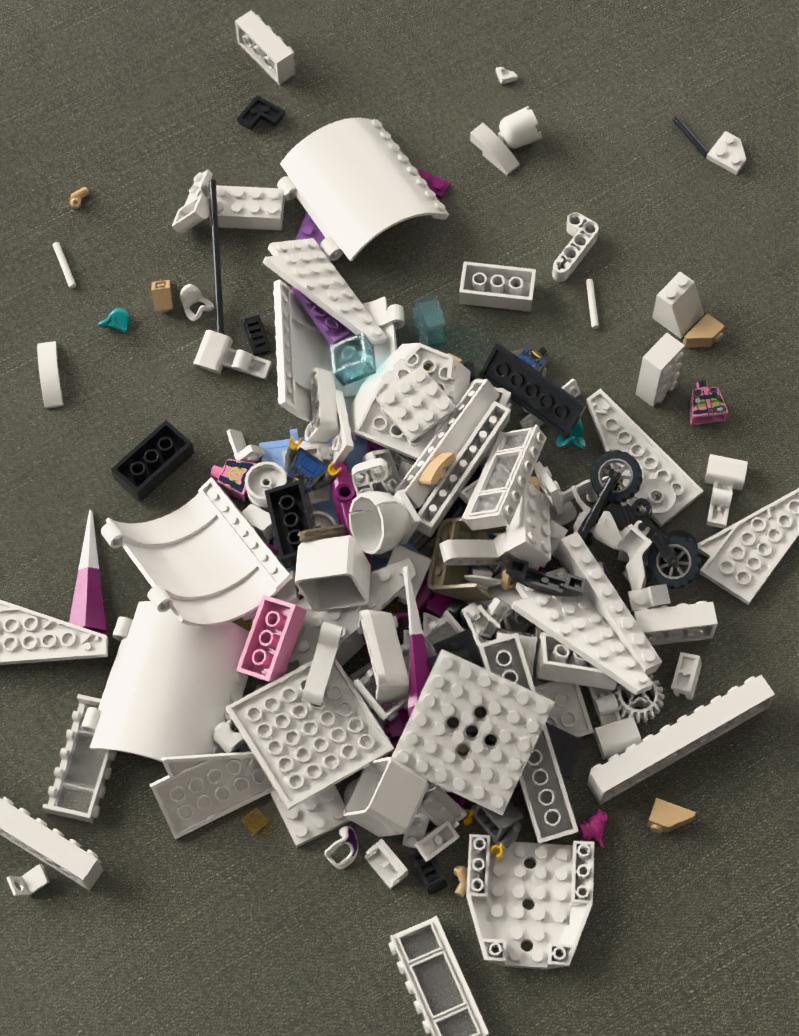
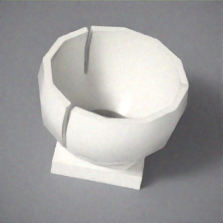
M404 490L397 491L394 497L389 493L381 491L360 493L353 499L349 512H353L349 513V526L352 536L356 539L361 550L371 555L388 552L398 544L406 545L421 522Z

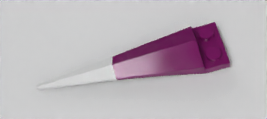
M90 510L69 623L108 637L93 512Z
M407 566L403 568L410 634L408 712L410 717L431 673Z

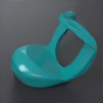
M116 308L105 320L98 323V327L115 328L119 332L127 333V328L130 324L129 314L125 309Z
M580 419L565 441H563L564 437L559 434L556 439L557 447H566L573 443L575 447L585 449L586 442L583 439V425Z

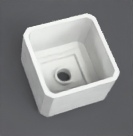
M348 535L306 541L298 546L295 584L312 610L324 611L362 606L369 602L371 565L354 537Z
M392 757L374 760L370 765L363 768L343 811V816L378 837L406 833L409 831L428 789V781Z

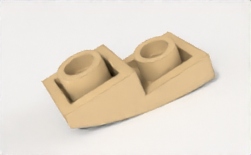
M440 453L423 471L419 483L428 484L429 486L438 484L439 480L446 476L444 469L449 468L450 463L456 460L455 454Z

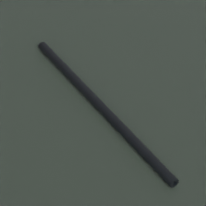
M212 179L209 180L216 328L218 333L224 334L216 180Z

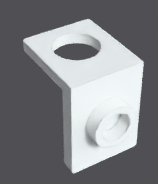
M42 864L37 865L23 876L7 877L14 896H31L49 883ZM14 882L20 885L21 891L16 888Z

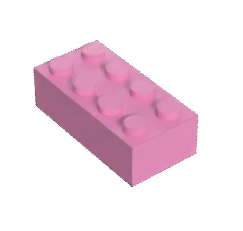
M263 595L236 671L270 683L284 676L307 610L297 605Z

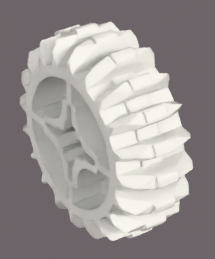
M650 675L649 679L652 681L654 676ZM659 680L652 681L654 685L649 690L652 694L653 702L649 700L645 692L641 693V696L633 701L637 695L617 683L615 689L611 691L616 697L619 713L622 712L621 719L626 716L628 718L633 716L637 724L640 722V719L646 723L648 717L654 719L655 714L660 713V708L664 704L662 700H664L665 695L662 694L663 687H657L660 683ZM621 692L625 693V696L629 699L627 705L622 699Z

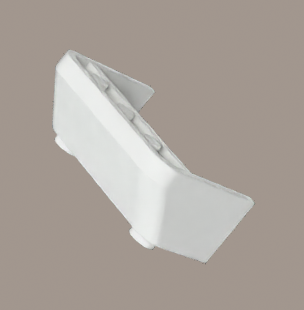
M363 610L360 611L357 632L358 635L364 634L377 684L375 700L378 704L405 699L409 692L410 671L407 672L396 631V628H398L397 618L389 612Z

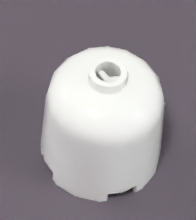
M529 106L503 118L499 125L500 132L497 133L501 141L505 142L512 149L520 148L542 139L541 131L537 132L535 126L538 125V121L532 109H529Z

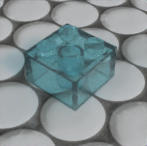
M437 295L415 300V307L412 308L414 315L413 324L419 330V342L431 348L445 345L447 325Z
M364 332L330 346L332 371L342 386L376 373L374 346Z

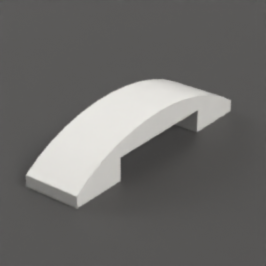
M56 341L40 343L37 345L44 408L62 407L63 397L60 387Z

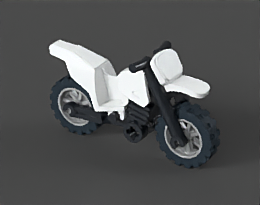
M615 450L612 452L607 451L603 455L601 454L594 461L593 467L590 470V482L598 496L592 508L588 507L581 500L575 485L571 486L572 493L583 510L576 519L573 532L579 533L586 546L592 544L590 536L593 534L597 541L611 549L625 551L629 556V562L625 567L632 591L645 587L647 576L644 560L647 555L648 569L657 583L660 585L667 584V588L681 589L690 585L697 578L701 568L700 555L695 545L684 537L668 536L663 539L658 528L650 520L653 510L649 501L644 498L637 499L633 506L627 504L614 510L607 509L611 502L623 503L628 499H632L640 490L643 479L639 463L629 453ZM613 463L614 469H611L610 471L605 469L608 465ZM616 463L624 465L620 471H617ZM627 468L631 476L621 475ZM603 471L609 474V477L602 480ZM630 479L629 484L625 487L623 480ZM619 485H620V486L622 487V489L616 491L617 488H618ZM640 506H643L644 508H646V512H645V513H643L642 511H640V509H639ZM674 548L682 550L678 557L674 553ZM686 553L689 562L679 561ZM660 558H664L667 564L660 566ZM679 565H689L685 573L679 568ZM670 567L669 574L666 575L661 569ZM673 570H678L680 576L671 577Z

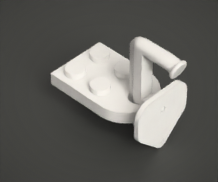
M540 461L537 462L534 470L543 494H546L550 500V519L564 526L577 517L576 508L571 502L575 497L571 488L562 492L557 481L552 480L548 467H543ZM590 479L575 486L579 496L587 492L586 499L589 502L596 501L597 495Z

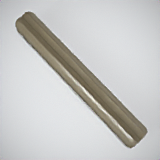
M335 525L303 530L298 533L301 542L345 535L346 530L344 525Z

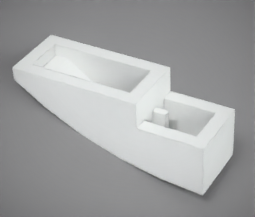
M481 123L470 132V141L482 150V156L508 176L519 167L520 164L512 152L484 123Z

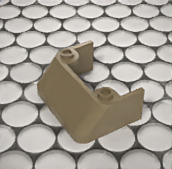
M462 517L449 518L442 521L436 537L427 580L428 587L435 593L464 602L492 600V596L480 585L466 582V579H464V575L468 573L469 565L444 564L439 544L452 539L487 540L488 534L503 533L506 529L504 527L472 531Z

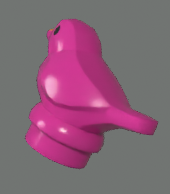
M598 809L597 814L591 816L588 822L578 825L581 840L590 841L593 839L597 842L600 849L605 848L602 842L604 825L608 819L605 812Z

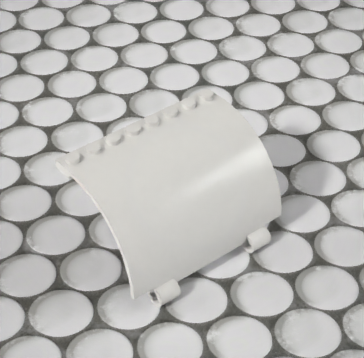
M349 118L328 124L299 142L280 163L288 176L281 178L277 183V187L284 189V197L287 200L298 198L325 236L320 247L330 261L339 259L343 252L350 261H353L357 254L376 236L405 220L431 215L435 219L446 220L449 216L445 206L439 202L436 194L426 185L427 182L417 173L418 170L410 164L408 157L401 152L400 147L394 143L391 135L384 130L382 123L377 119Z
M280 279L275 281L273 294L275 301L276 368L278 372L279 405L296 417L311 422L313 419L310 375L314 368H320L334 373L335 390L343 391L346 411L348 413L361 385L397 350L395 329H400L405 325L403 306L394 304L387 308L386 297L363 303V306L388 338L385 344L370 346L353 333L331 347L295 294L291 292V288Z
M210 478L198 490L199 493L178 510L159 519L144 523H122L107 518V524L101 529L102 536L112 548L122 546L153 587L148 592V598L157 611L162 613L171 608L180 622L186 625L212 627L237 620L259 608L263 595L273 597L293 578L213 478Z
M151 601L139 602L133 620L127 617H119L112 637L121 641L112 670L99 708H87L81 728L95 733L90 748L93 750L126 752L161 762L163 757L224 753V750L213 739L214 729L219 723H225L230 719L226 706L236 702L243 696L249 675L236 671L250 632L233 622L212 627L186 625L180 622L171 608L161 613L157 611Z

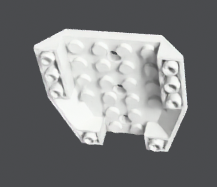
M421 343L402 344L361 385L348 411L352 439L356 440L357 436L417 460L449 416L413 442H410L403 433L400 435L392 433V430L398 427L377 403L376 397L419 366L424 367L425 364L429 363L434 368L426 372L454 405L457 406L469 389L470 371L453 356Z
M470 834L466 897L484 961L504 967L544 970L569 966L593 904L594 842L573 841V845L513 842L508 848L505 847L502 850V859L496 861V856L500 852L496 851L490 855V849L493 845H499L500 842L496 843L494 840H490V835ZM527 859L535 861L536 866L533 869L525 867L524 862ZM525 900H531L534 903V908L526 910L522 903ZM529 941L533 946L532 950L528 952L523 951L521 943Z

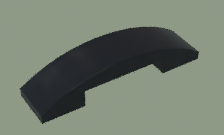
M510 557L505 573L520 584L533 590L556 596H583L587 579L567 574L566 579L528 568L529 562Z

